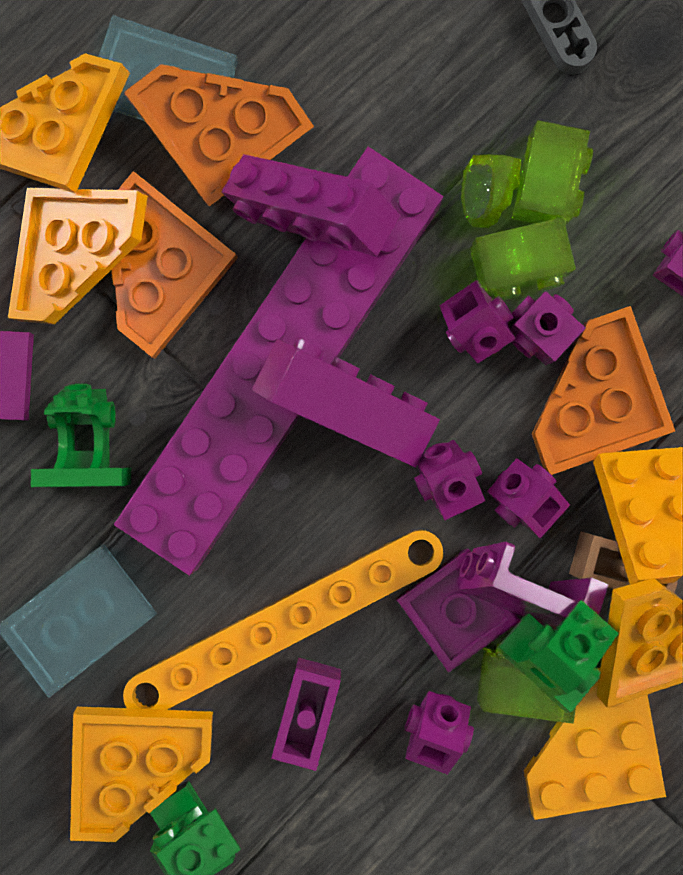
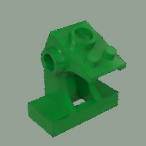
M84 383L71 384L64 387L58 395L53 396L52 402L44 410V415H47L49 428L58 430L57 461L54 469H31V487L131 485V468H110L109 428H114L116 410L114 402L107 401L106 389H92L91 385ZM75 425H93L94 451H75Z
M580 600L555 629L549 624L543 626L530 613L526 614L496 649L565 713H571L600 678L601 671L596 668V665L619 633Z
M189 781L176 788L173 794L150 812L160 828L152 838L154 843L150 852L165 875H214L232 864L235 854L241 849L221 819L217 809L215 808L208 812Z

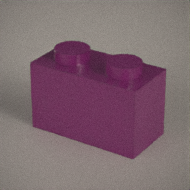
M298 657L271 759L314 771L317 770L341 682V669Z

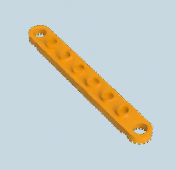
M426 530L411 531L137 673L126 684L123 699L126 708L168 710L436 570L443 559V547L440 540ZM420 539L428 541L433 549V556L430 558V561L421 565L415 564L408 557L409 546L414 541ZM150 683L154 685L159 693L158 702L149 706L146 704L142 705V702L139 703L135 693L136 687L139 684Z

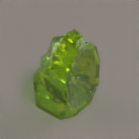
M491 154L473 155L463 173L461 200L463 213L473 227L489 228L497 224L501 213L511 205L513 190L520 185L521 159Z

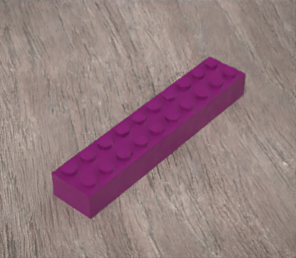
M369 146L348 177L371 182L401 215L379 255L376 257L351 249L346 251L324 241L305 239L114 523L117 528L189 576L197 571L301 416L268 401L252 390L276 339L278 338L294 346L298 337L324 350L320 360L330 365L334 357L340 358L439 210L444 196Z

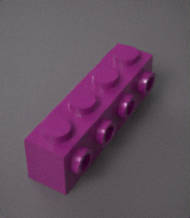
M245 154L233 167L230 178L221 191L235 204L233 211L250 223L256 224L258 222L271 226L281 232L289 231L302 235L312 241L320 240L346 251L351 249L376 257L379 255L401 216L371 182Z
M298 337L294 346L278 338L276 339L252 388L254 392L278 406L416 468L440 419L424 412L428 404L427 402L407 392H403L401 398L398 399L391 395L395 386L371 374L367 382L356 378L360 368L338 357H334L331 365L320 360L324 350Z

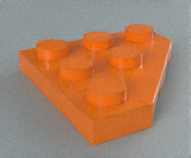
M160 64L124 92L207 206H211L224 196L221 191L229 180L233 167L240 161L243 154L271 160L314 127L288 88L252 83L242 79L210 73L194 72Z
M133 171L118 190L139 191L148 196L141 242L112 269V280L115 286L117 301L116 321L117 329L155 359L238 257L227 246Z
M631 306L584 323L583 326L586 329L577 337L535 425L532 437L543 468L551 475L593 461L599 453L619 452L675 432Z

